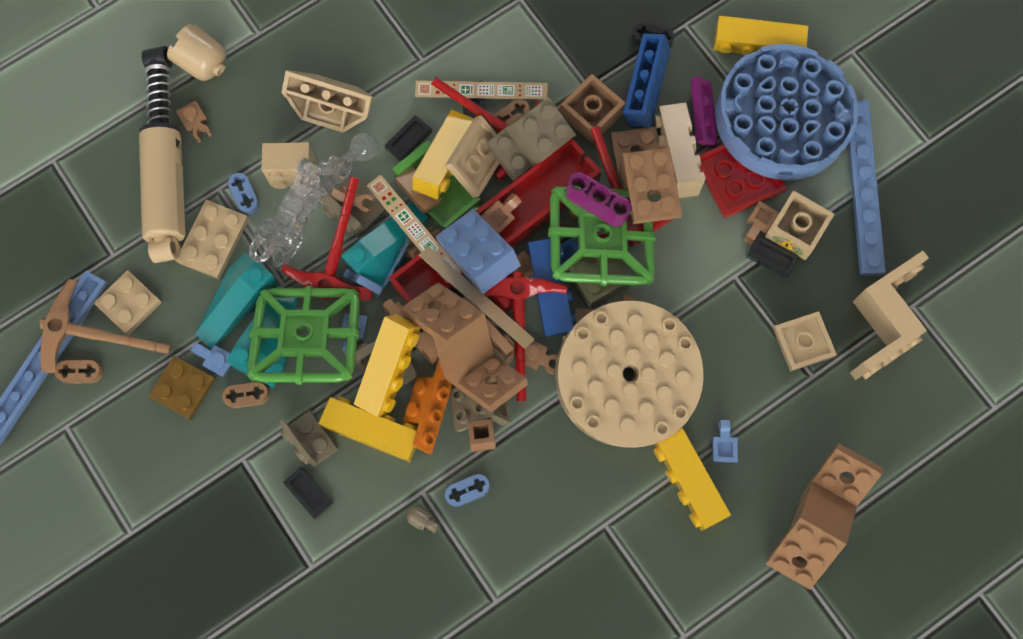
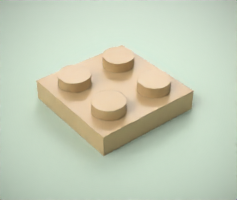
M128 270L94 302L128 336L162 303Z
M819 311L773 327L790 372L834 358L837 355Z

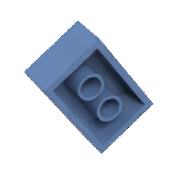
M474 209L470 210L436 236L443 250L482 294L486 293L521 266L514 249Z

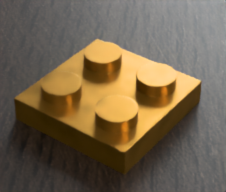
M173 356L148 397L192 420L216 379Z

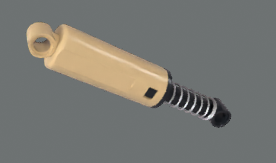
M167 46L143 50L141 55L145 67V75L148 77L145 83L148 85L146 87V92L148 93L146 96L148 101L146 108L149 110L147 112V117L149 118L147 124L139 128L142 238L149 242L148 253L154 263L179 259L181 253L179 242L185 238L182 140L180 128L169 124L172 121V118L169 116L172 110L168 106L172 102L168 100V97L171 96V93L168 91L171 85L167 81L171 78L169 75L173 62L167 58Z

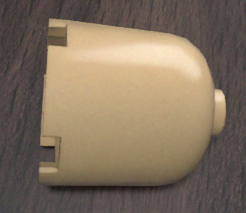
M188 24L177 33L176 37L179 40L174 47L170 45L167 52V58L171 62L201 81L210 80L215 76L218 77L224 72L226 52L221 44L196 24L194 26Z

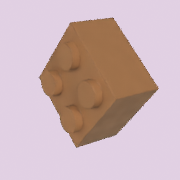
M591 74L561 103L560 113L573 128L590 143L594 144L590 129L599 126L603 135L623 115L625 102Z

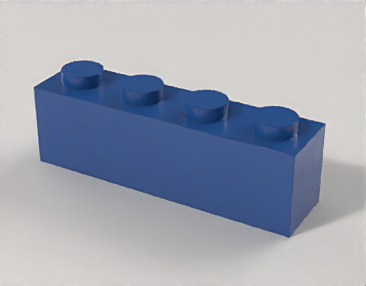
M643 34L623 111L630 127H652L670 53V47L664 34Z
M550 239L528 242L527 247L533 278L565 284V281L556 280L552 276ZM560 243V257H564L562 244ZM570 289L567 290V294L556 292L536 294L544 338L567 334L577 323L575 313H570L569 304L572 303Z

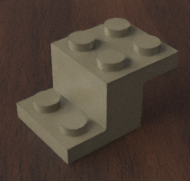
M547 97L529 112L518 117L485 144L510 178L515 180L530 167L549 157L576 134L552 100Z

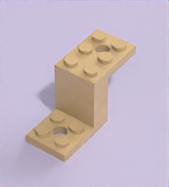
M921 251L866 288L853 301L886 345L885 348L850 372L855 380L861 376L867 379L923 340L920 336L927 330L895 289L903 282L906 283L911 280L918 272L925 268L923 263L929 257L924 251Z

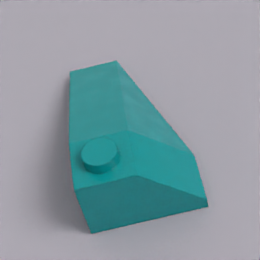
M411 202L407 205L408 208L425 226L428 217ZM391 217L360 239L342 255L346 266L353 273L359 274L382 287L408 236ZM402 255L397 266H395L393 274L399 270L403 261L405 262L407 257H404V255ZM390 281L384 286L383 290L391 284Z
M244 252L228 268L195 335L211 349L214 345L218 346L256 306V301L260 295L259 292L263 289H272L278 284L275 277L258 261Z
M275 298L286 310L297 309L299 298ZM266 303L263 328H280L281 316ZM254 319L239 338L226 361L232 368L248 375V358L251 344L249 333L253 329ZM263 338L261 340L258 363L277 349L278 338ZM286 357L279 359L263 373H283L287 361ZM277 382L262 383L274 388Z

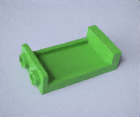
M428 140L392 168L395 178L412 167L417 170L431 146ZM453 175L449 179L450 184L445 193L442 192L440 195L442 198L441 204L427 212L443 231L470 210L474 209L476 211L482 206L481 199L479 197L473 198Z

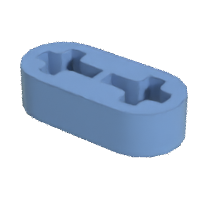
M243 173L233 174L228 180V186L237 206L245 215L255 214L259 210L260 204L249 179ZM239 180L242 182L243 191H240L237 187V181ZM244 197H248L251 201L250 208H247Z
M476 474L454 483L445 492L446 501L453 507H460L479 499L488 493L490 488L489 481L484 475ZM479 479L480 483L485 482L486 485L483 486L482 492H478L477 489L469 492L468 488L475 485V480ZM454 489L458 492L464 490L467 492L460 496L459 502H456L455 499L450 500V496L453 495L452 490Z

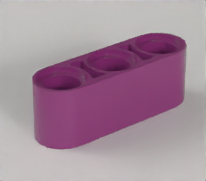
M576 172L570 176L565 189V195L571 202L614 227L622 226L626 222L631 211V204L626 198L584 173ZM594 198H599L602 202H598ZM614 210H619L622 214H618Z

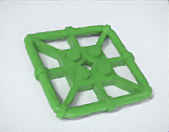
M556 186L551 190L548 236L550 237L552 276L556 280L598 283L599 286H607V284L639 286L649 285L654 281V242L656 241V234L653 233V222L643 223L644 232L627 231L626 222L622 226L614 227L571 202L565 195L566 186ZM611 189L624 198L629 199L627 189ZM559 201L565 204L578 217V228L560 227ZM600 230H604V234H608L609 237L603 239L597 234ZM560 237H577L578 251L560 266ZM627 240L642 241L644 243L645 268L628 252ZM582 257L599 258L600 274L566 271ZM607 258L622 259L639 276L608 274Z
M306 286L305 288L263 289L259 292L260 295L256 301L253 329L249 333L251 344L248 358V377L252 381L295 382L296 385H303L304 382H342L352 378L351 374L355 366L356 343L360 337V331L358 330L360 299L359 293L355 289L313 288V286ZM275 298H304L303 310H286ZM313 298H340L326 310H311ZM266 303L281 316L280 328H263ZM350 303L348 328H330L331 318ZM304 329H307L308 333H310L308 336L301 337L298 335ZM263 338H278L277 349L258 363L261 340ZM329 338L347 339L345 367L327 350ZM282 357H297L295 373H263ZM323 357L337 373H304L305 358Z

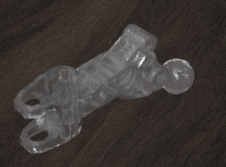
M357 134L350 141V150L342 157L333 155L328 161H322L320 164H314L306 158H301L296 164L297 170L294 183L285 195L274 218L263 220L255 232L249 248V257L258 263L267 260V264L277 270L281 269L284 263L287 264L300 247L303 240L300 231L307 223L316 206L322 203L321 200L327 194L331 196L333 188L339 187L344 183L355 162L358 160L366 162L376 156L379 147L376 139L371 134ZM321 174L328 175L323 181L320 182ZM264 244L266 246L261 256H257V248ZM280 251L282 259L279 263H275L274 257Z

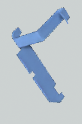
M407 238L382 287L346 269L343 276L377 293L376 297L378 298L389 281L388 277L393 274L395 266L400 261L410 238Z

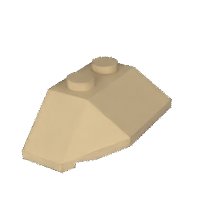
M290 70L285 72L281 92L301 120L342 133L368 118L373 97L361 88L317 74Z

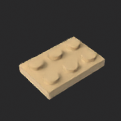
M482 115L474 118L445 164L473 198L480 196L499 165V161L485 144L496 133Z
M206 200L181 248L180 258L176 261L179 264L220 280L249 221L248 216Z

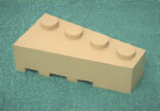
M678 103L659 106L657 115H654L656 129L659 128L660 136H658L659 148L670 147L679 198L699 196L705 181L704 172H700V155H694L696 153L695 136L689 135L692 132V124L687 104Z

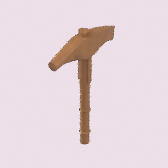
M72 279L67 280L52 304L47 317H43L42 320L40 319L39 323L40 329H43L40 362L41 372L56 373L57 355L61 344L68 335L107 341L169 354L171 350V345L159 343L158 341L144 340L71 323L70 304L72 294L78 283Z

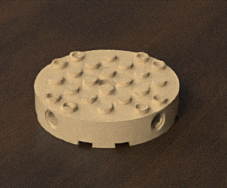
M641 301L610 303L595 309L579 320L563 340L555 365L557 394L567 416L589 437L617 447L636 448L652 445L676 433L693 414L703 387L701 354L696 341L686 326L665 309ZM625 368H629L633 372L631 381H626L623 377V370Z

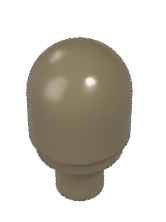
M413 507L407 513V521L410 525L424 531L427 528L433 533L437 532L440 524L434 522L432 515L420 507Z

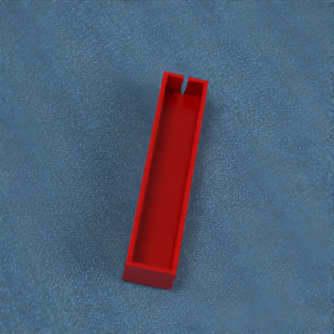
M571 138L549 157L536 164L477 209L476 212L481 216L497 200L503 204L512 193L516 194L522 202L510 212L515 218L499 233L514 248L550 220L552 189L556 186H567L570 176L576 172L584 173L599 182L601 170L588 156L584 159L585 152ZM559 201V212H561L567 206ZM419 255L388 277L391 286L406 304L437 283H440L454 293L458 291L451 283H446L440 274ZM462 272L460 273L464 278L470 281Z

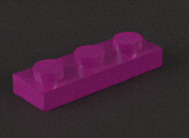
M695 77L691 79V96L695 124L694 135L697 143L711 148L717 145L712 83L703 78Z

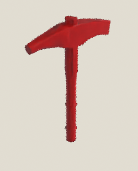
M437 77L431 83L441 93H445L461 104L462 107L464 106L477 116L482 115L487 123L498 132L508 126L507 123L475 104L469 97H465L449 86L448 83L446 84ZM501 166L493 176L498 181H501L507 175V172Z
M593 127L590 130L611 189H622L600 127ZM630 214L626 220L627 231L644 232L643 223L633 224L632 215ZM673 219L653 221V232ZM608 234L598 235L600 238L605 239V237H609ZM627 240V243L632 247L640 244L641 241Z
M350 176L325 271L307 272L295 269L284 263L281 272L304 287L355 289L359 293L360 301L371 300V290L364 286L350 284L336 275L344 236L359 183V178ZM319 298L321 300H329V298Z
M524 272L512 273V278H504L484 293V295H497L512 299L513 321L525 330L524 298L548 292L567 294L568 285L545 279L524 277ZM515 341L516 371L525 377V348ZM526 387L516 393V401H526Z

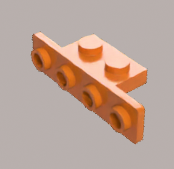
M438 360L433 378H416L403 422L418 426L412 445L428 454L433 452L453 386L452 383L444 378L440 360Z

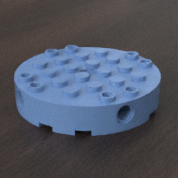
M792 44L764 46L760 50L751 54L748 53L742 57L727 75L718 95L715 110L716 125L720 138L731 155L749 170L768 178L780 180L809 178L831 166L850 142L858 121V102L853 86L848 84L843 76L844 72L833 61L825 60L817 55L818 52Z

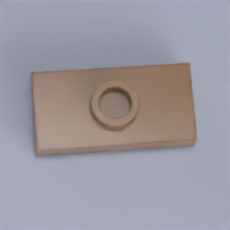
M412 167L397 176L395 183L416 207L425 214L441 204L442 198L439 197L437 200L412 190L413 175L416 171Z

